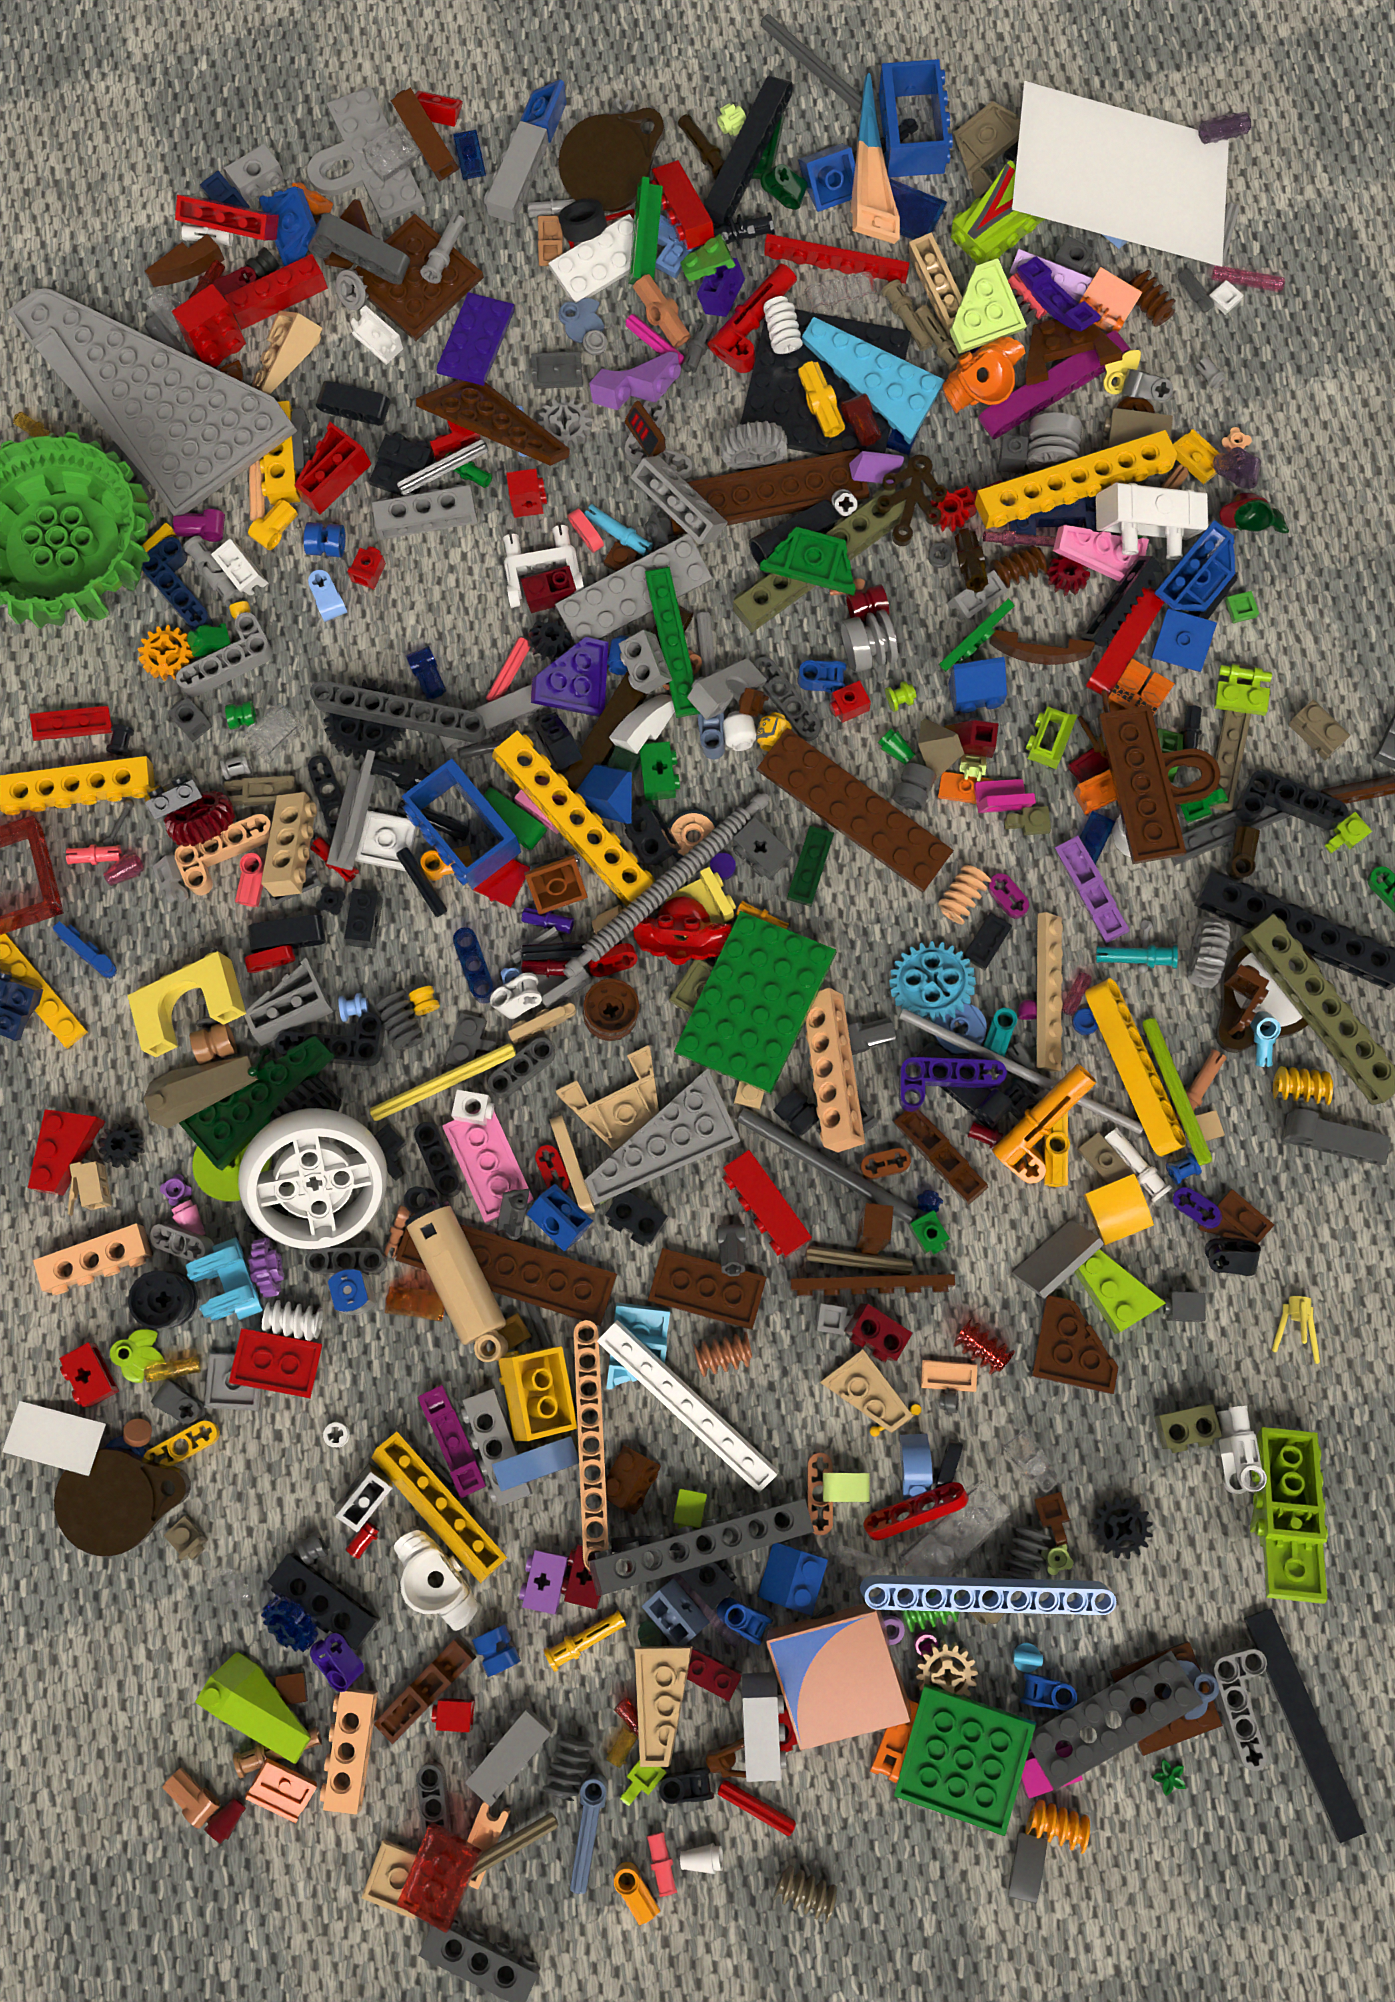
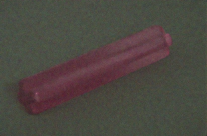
M1217 265L1212 271V280L1220 282L1227 280L1231 284L1275 292H1282L1285 285L1284 277Z

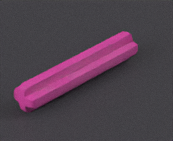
M631 314L626 319V327L659 355L675 352L678 353L679 365L684 362V355L635 314Z

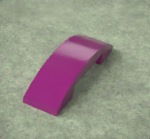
M438 1386L418 1396L417 1398L426 1419L433 1429L451 1471L450 1475L460 1498L462 1499L486 1487L471 1444L444 1386Z

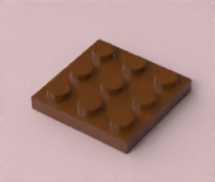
M1186 1641L1109 1672L1113 1682L1116 1683L1172 1651L1177 1661L1192 1662L1199 1670L1200 1667L1190 1642ZM1205 1683L1199 1684L1200 1691L1208 1693L1207 1685ZM1157 1684L1154 1687V1693L1157 1698L1165 1700L1162 1697V1692L1167 1685ZM1133 1698L1130 1701L1129 1706L1133 1713L1142 1714L1146 1711V1704L1142 1699ZM1211 1701L1208 1702L1205 1714L1200 1718L1187 1720L1185 1716H1182L1137 1742L1141 1755L1145 1756L1223 1725L1215 1705Z

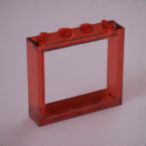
M34 815L0 826V848L25 839L29 840L43 902L0 916V935L64 914L44 830Z

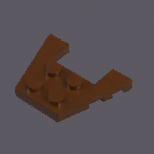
M1056 319L1033 325L1026 367V385L1029 386L1049 380L1045 365L1047 362L1095 350L1100 366L1123 360L1122 351L1094 323L1082 331L1071 329Z

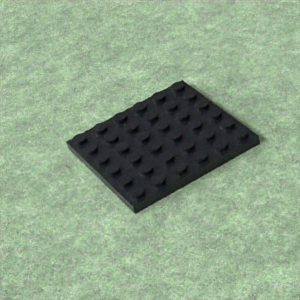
M798 309L794 310L797 315L795 321L799 324L798 330L801 333V340L811 320L815 317L906 361L911 338L909 330ZM766 319L764 320L740 424L768 421L769 424L776 423V425L782 426V430L785 431L787 436V449L823 456L859 449L860 453L868 451L885 454L891 429L888 420L879 412H875L850 388V384L842 377L839 378L834 373V369L826 361L819 359L804 343H802L799 349L790 353H774L771 347ZM810 361L818 362L827 385L830 384L837 400V408L845 425V430L832 438L824 436L816 415L811 413L806 400V391L798 375V369Z

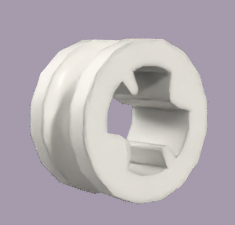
M333 1422L325 1428L323 1438L328 1446L342 1447L348 1442L350 1432L345 1424ZM335 1427H339L338 1431L343 1430V1436L339 1437L338 1443H334L335 1439H330V1434L334 1432Z

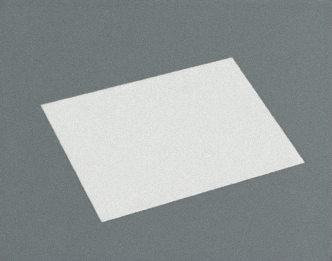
M1024 81L1012 210L1222 267L1229 139Z

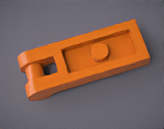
M909 1698L911 1721L885 1728L869 1770L876 1775L879 1773L888 1776V1780L897 1783L919 1706L918 1702ZM886 1754L896 1758L893 1765L884 1762Z

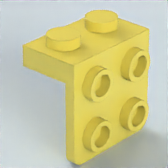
M710 867L700 871L699 880L675 891L665 900L666 902L672 898L682 896L693 898L703 905L709 914L711 922L726 924L734 920L733 910L736 906L729 894L724 895L721 889L724 886L717 872L712 873Z

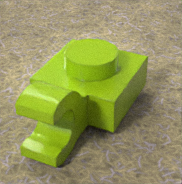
M1354 812L1333 830L1337 835L1325 845V848L1331 854L1343 844H1346L1351 849L1367 837L1372 830Z
M639 1759L627 1774L632 1783L620 1796V1799L630 1806L641 1790L649 1796L667 1771L662 1767H640Z

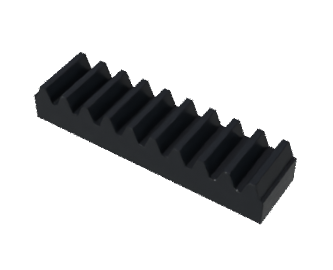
M1138 556L1080 637L1083 641L1095 642L1096 646H1108L1106 638H1114L1112 630L1120 629L1118 621L1125 622L1124 613L1131 614L1130 605L1138 604L1135 597H1143L1144 594L1141 589H1149L1148 580L1155 581L1156 579L1153 572L1162 571L1160 563L1153 556Z

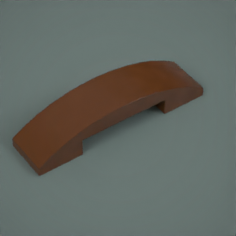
M995 630L996 632L990 638V645L1002 653L1021 661L1044 665L1067 664L1085 659L1091 655L1095 646V642L1069 639L1066 648L1018 642L1017 632Z

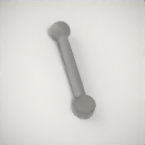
M1143 920L1141 923V929H1143L1142 948H1147L1148 933L1152 928V922L1148 920ZM1140 963L1138 971L1140 973L1147 972L1148 966Z

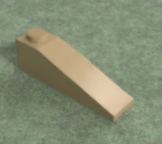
M279 311L268 333L267 341L271 342L270 347L266 352L262 353L260 358L263 368L255 374L251 387L270 395L313 348L319 344L321 339L320 333L323 328L300 313Z

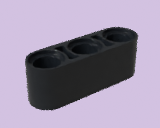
M324 381L316 407L323 413L382 426L384 425L391 400L381 393Z
M306 915L258 922L248 926L250 950L254 954L280 946L288 945L292 946L293 949L326 943L324 921L321 915Z
M431 1122L420 1123L415 1129L414 1136L434 1185L443 1196L455 1197L461 1191L462 1182L442 1134ZM426 1130H433L434 1138L429 1142L422 1141V1134ZM436 1154H444L445 1160L443 1164L433 1166L432 1158ZM446 1178H454V1187L448 1191L443 1190V1181Z

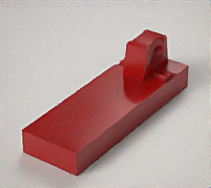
M108 706L30 713L33 741L112 733Z

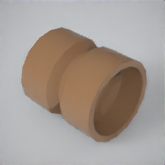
M228 1023L211 1026L209 1032L201 1029L189 1035L193 1053L200 1065L215 1061L217 1055L225 1058L237 1054L235 1039Z

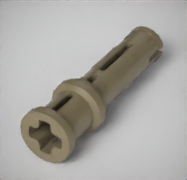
M893 280L882 289L881 294L883 297H887L892 305V312L900 316L906 328L911 332V336L919 350L924 351L930 348L934 341L913 310L912 299L904 293L901 288V281Z
M928 305L919 307L915 313L937 346V355L939 358L944 359L948 365L947 370L951 373L957 369L956 364L959 363L958 358L961 356V353H958L953 339L948 338Z

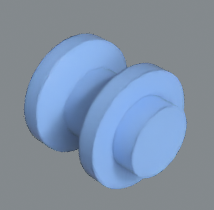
M356 993L355 998L352 1000H346L344 996H339V1011L343 1022H347L351 1015H357L360 1018L361 1015L369 1013L367 998H362L361 993Z

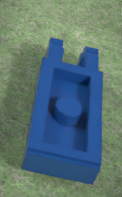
M59 921L53 927L56 935L103 977L110 979L117 974L116 966L105 954L97 955L100 952L97 947L90 941L84 943L80 940L81 934L72 925L69 924L66 927Z

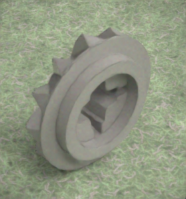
M347 269L340 272L336 280V290L343 305L350 310H358L366 305L365 299L369 295L365 292L367 285L363 284V276H358L356 270ZM352 285H354V287H355V288H354V293H355V294H352V295H351L352 290H353Z

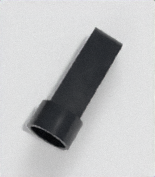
M824 500L775 528L767 529L749 540L750 551L756 563L760 566L761 562L764 559L766 560L796 527L826 534L842 517L829 500Z

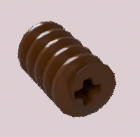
M1147 270L1138 274L1128 284L1142 291L1136 305L1140 306L1141 311L1146 313V317L1149 320H1152L1154 327H1158L1172 317L1175 309L1172 307L1176 300L1173 298L1166 301L1170 293L1166 291L1160 294L1164 286L1159 284L1154 287L1158 279L1153 277L1148 280L1152 272Z
M1031 545L1027 550L1020 549L1018 554L1012 552L1009 557L1001 556L1000 560L993 559L990 562V571L995 570L1007 589L1010 588L1011 579L1015 585H1019V576H1022L1024 581L1027 582L1029 581L1028 573H1031L1034 578L1038 577V569L1044 575L1047 574L1046 559L1039 546Z

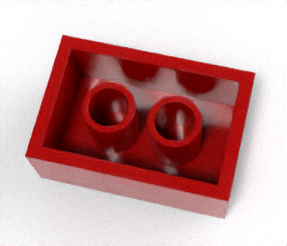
M213 284L171 311L190 351L198 361L210 367L219 366L223 359L239 352L246 344L230 305Z

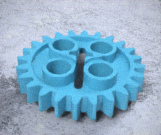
M933 941L930 942L929 948H925L923 943H920V950L916 951L913 947H910L911 955L902 953L903 962L895 961L896 969L891 970V977L893 979H890L889 983L890 987H892L891 996L896 997L895 1005H902L901 1009L910 1010V1012L920 1015L925 1019L930 1017L931 1022L935 1023L936 1017H940L945 1022V1015L947 1014L952 1018H956L955 1010L964 1012L963 1003H971L969 995L975 994L973 986L976 985V979L972 977L974 975V968L969 967V959L963 960L962 951L954 954L953 945L948 950H945L944 942L939 945V948H935ZM929 963L938 964L935 968L927 967ZM949 979L957 981L955 984L945 983ZM912 980H917L920 982L919 984L914 986L908 984ZM932 996L939 998L935 1002L927 1001Z

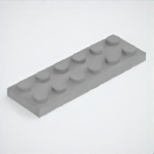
M687 534L556 603L555 606L568 631L571 633L575 644L585 637L600 640L653 612L645 571L670 567L676 598L711 581L713 578L691 536Z

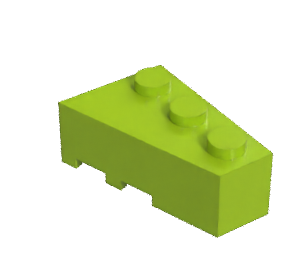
M1100 1249L1074 1271L1114 1334L1124 1331L1166 1304Z

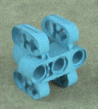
M237 1237L212 1246L214 1253L185 1265L188 1272L187 1276L190 1280L193 1279L194 1282L205 1278L213 1279L218 1276L222 1282L225 1293L209 1299L206 1304L200 1305L199 1310L204 1318L210 1317L211 1321L236 1313L238 1319L241 1320L263 1311L257 1289L251 1280L250 1270Z

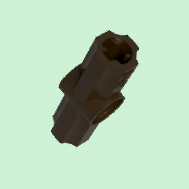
M969 528L961 529L954 536L960 572L964 576L965 585L968 590H972L974 593L981 592L989 584L985 570L986 563L982 546H979L975 531H971Z

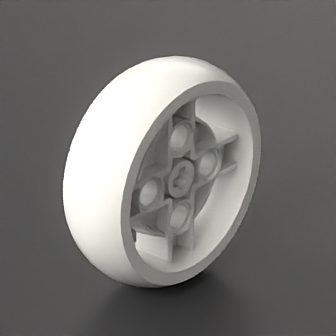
M301 1109L274 1119L252 1139L240 1164L238 1175L239 1194L251 1221L273 1240L299 1249L328 1248L353 1238L372 1221L385 1197L388 1176L387 1163L375 1137L357 1120L329 1109ZM318 1136L343 1141L355 1148L359 1153L346 1155L338 1146L328 1141L319 1140ZM293 1141L294 1145L283 1152L274 1170L260 1172L272 1154ZM307 1152L315 1153L312 1157H303ZM339 1171H345V1172H347V1173H346L345 1175H343V1176H336V1175H335V1174H336L337 1172H339ZM316 1176V1180H311L310 1177ZM284 1182L292 1183L288 1187L280 1186ZM364 1186L362 1192L352 1204L333 1215L334 1212L347 1202L353 1188ZM315 1201H324L321 1205H313ZM281 1203L292 1214L308 1218V1220L285 1216L269 1205Z

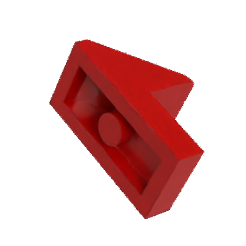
M446 420L450 434L436 437L433 441H430V446L436 461L444 458L447 453H454L481 439L480 435Z

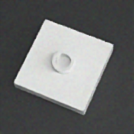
M367 810L355 860L357 862L406 871L396 853L405 847L409 848L410 851L412 850L417 827L408 818Z

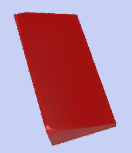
M423 91L416 92L415 96L431 122L455 127L463 101Z

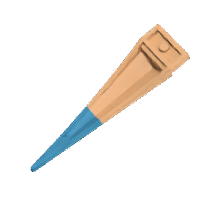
M868 73L864 81L850 212L853 214L852 231L895 244L900 239V217L885 166L876 118L871 74Z

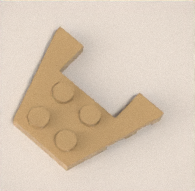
M649 1045L627 1055L639 1080L592 1104L588 1103L578 1081H574L556 1090L558 1097L613 1151L620 1148L659 1112Z

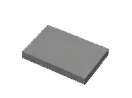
M1070 1220L1016 1268L1012 1274L1018 1281L1039 1296L1046 1298L1098 1251L1104 1243L1100 1237Z

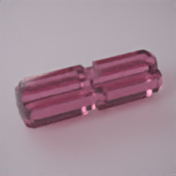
M1083 972L1079 973L1071 988L1072 992L1068 993L1061 1011L1064 1014L1074 1015L1082 1000L1081 996L1085 994L1092 981L1090 975Z

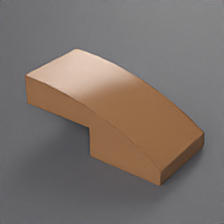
M538 216L539 266H549V262L563 254V232L558 216Z

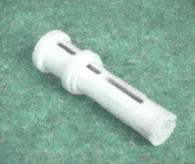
M1118 1127L1104 1137L1135 1173L1139 1185H1142L1152 1196L1151 1201L1153 1203L1172 1189V1186L1166 1185L1157 1174L1156 1167H1150Z

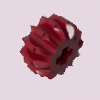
M1059 554L1058 559L1053 558L1051 560L1050 567L1047 569V576L1050 577L1048 585H1055V593L1062 589L1064 597L1068 595L1069 590L1076 595L1079 589H1085L1086 581L1090 578V572L1087 571L1088 567Z

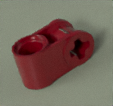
M245 266L226 276L215 279L212 284L225 299L224 295L258 279L256 272L251 267Z

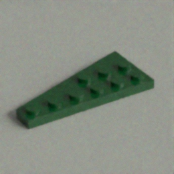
M314 1036L289 1050L287 1055L276 1061L271 1060L264 1064L265 1067L258 1071V1080L179 1122V1124L213 1165L222 1171L252 1141L257 1133L270 1123L273 1112L287 1094L302 1082L314 1078L335 1055L318 1037Z

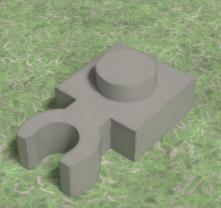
M819 1303L815 1331L843 1335L844 1327H847L854 1313L846 1316V1307Z

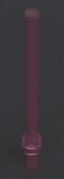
M1004 530L1002 533L988 531L983 533V542L1001 543L1002 546L1022 544L1054 547L1056 537L1016 534L1015 531Z

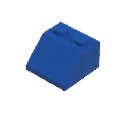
M841 143L798 159L802 178L808 184L807 191L817 212L852 200L855 161L850 146Z
M1004 657L953 665L948 686L954 712L971 713L976 708L986 707L987 709H995L1004 704L1007 696Z
M780 1543L773 1544L757 1597L812 1616L828 1559Z

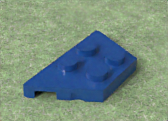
M295 186L288 188L284 192H274V196L271 197L261 196L259 201L263 211L279 215L277 238L274 241L284 267L304 258L307 254L308 245L316 223L303 189Z

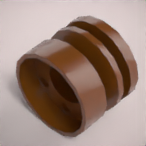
M614 978L604 979L592 985L586 993L583 1004L584 1024L592 1035L598 1039L610 1042L621 1040L630 1034L636 1025L640 1007L638 996L634 989L626 982ZM609 1007L612 1011L617 1010L613 1018L609 1014L605 1015L606 1009Z

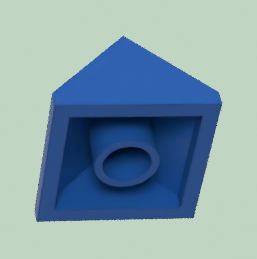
M560 79L532 91L520 120L547 129L549 143L552 141L567 104L564 82Z
M600 764L594 765L576 792L582 796L587 808L591 812L597 813L602 818L626 824L631 823L632 771Z

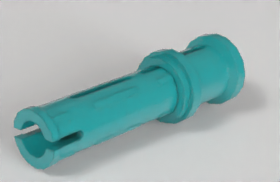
M1154 944L1148 945L1147 948L1097 946L1096 954L1107 955H1097L1096 963L1147 964L1150 968H1154L1155 965H1166L1177 969L1178 945H1173L1170 948L1155 947Z

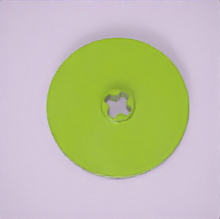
M248 1145L234 1158L236 1159V1165L231 1167L228 1164L222 1171L217 1169L197 1146L193 1156L192 1169L194 1178L201 1190L219 1201L234 1202L241 1200L238 1188V1175L240 1164ZM272 1155L266 1161L260 1172L269 1171L271 1169Z

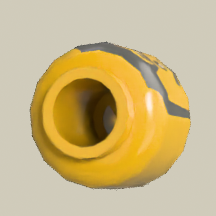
M773 712L760 719L756 741L760 744L761 749L769 752L787 728L791 730L792 726L783 714Z

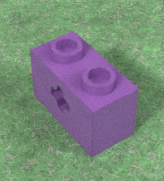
M538 1549L534 1551V1555L529 1554L525 1571L530 1572L527 1583H522L519 1600H524L523 1608L550 1614L557 1613L569 1556ZM545 1573L546 1579L550 1580V1584L545 1585L542 1589L536 1578L541 1577Z

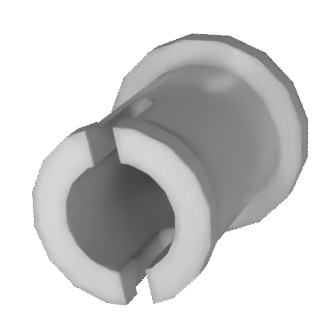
M1206 356L1200 360L1202 364L1197 363L1195 368L1206 378L1209 387L1217 389L1226 381L1225 372L1219 371L1210 358Z

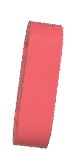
M579 508L567 515L572 527L592 553L604 547L600 535Z

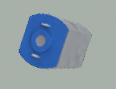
M353 1269L343 1270L334 1274L328 1280L334 1309L348 1315H360L368 1312L377 1304L370 1276L361 1271Z

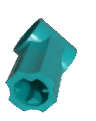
M1004 1007L996 1011L983 1046L1005 1057L1018 1019L1012 1009ZM1001 1015L1008 1016L1011 1020V1026H1000L997 1021L998 1017Z

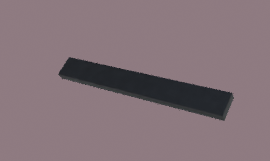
M1268 1608L1244 1618L1256 1649L1261 1651L1266 1657V1673L1337 1841L1343 1843L1367 1833L1273 1610Z

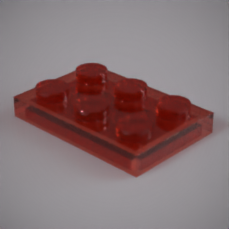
M434 1822L431 1823L427 1828L396 1905L447 1933L452 1927L483 1850Z

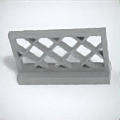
M367 750L360 771L350 769L326 864L351 871L353 869L375 781V775L370 774L375 751Z

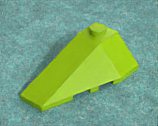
M237 1651L209 1677L195 1703L216 1718L296 1764L312 1737L294 1712L289 1710L280 1697L281 1694L277 1688L273 1687L265 1676L266 1673L262 1667Z

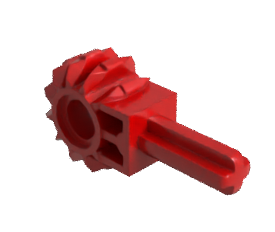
M999 480V481H996V482H994V483H992V484H990V485H987V486H985V487H983V488H981V489H984V488H987V487H990V486H993V485H997V484H1000V483H1003V482ZM968 486L959 490L956 489L953 493H949L947 490L946 498L943 502L931 500V505L941 511L940 521L933 525V527L941 525L942 532L946 527H949L952 533L955 531L956 526L962 529L965 521L976 514L975 501L978 490L971 492ZM949 508L952 509L954 512L950 513L945 511L944 509ZM929 514L931 518H937L936 514Z

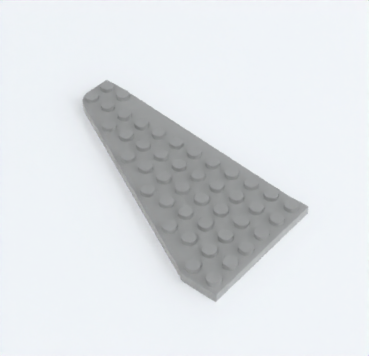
M37 289L7 310L19 330L155 488L174 516H180L189 512L297 432V429L274 397L51 289Z

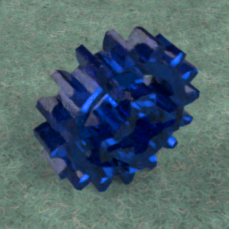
M276 1596L262 1609L261 1616L265 1619L263 1624L267 1626L270 1634L275 1635L276 1641L286 1648L291 1646L295 1652L298 1649L305 1652L317 1640L316 1637L319 1634L314 1630L317 1625L312 1623V1617L306 1615L303 1612L304 1608L295 1603V1601L292 1600L289 1603L285 1597L279 1599Z

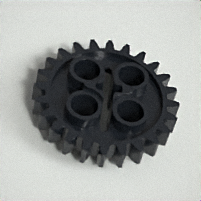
M363 680L362 686L358 687L396 695L393 689L387 692L386 684L378 688L375 680L371 686H368L366 680ZM353 681L352 686L358 687L357 683ZM348 698L343 702V704H351L354 701V699ZM373 703L369 706L368 709L374 710L379 706V704ZM398 708L393 714L400 715L405 709ZM328 712L325 713L329 718L323 719L325 725L329 726L324 730L327 735H330L328 738L330 743L336 744L335 748L338 752L343 750L345 757H349L353 753L355 761L359 759L360 755H363L365 758L367 750L375 751L374 758L379 759V752L387 756L388 751L386 748L396 749L394 740L402 741L403 739L399 732H406L405 728ZM350 726L356 727L352 733H344L346 728ZM372 732H380V735L377 738H369ZM363 733V739L358 741Z

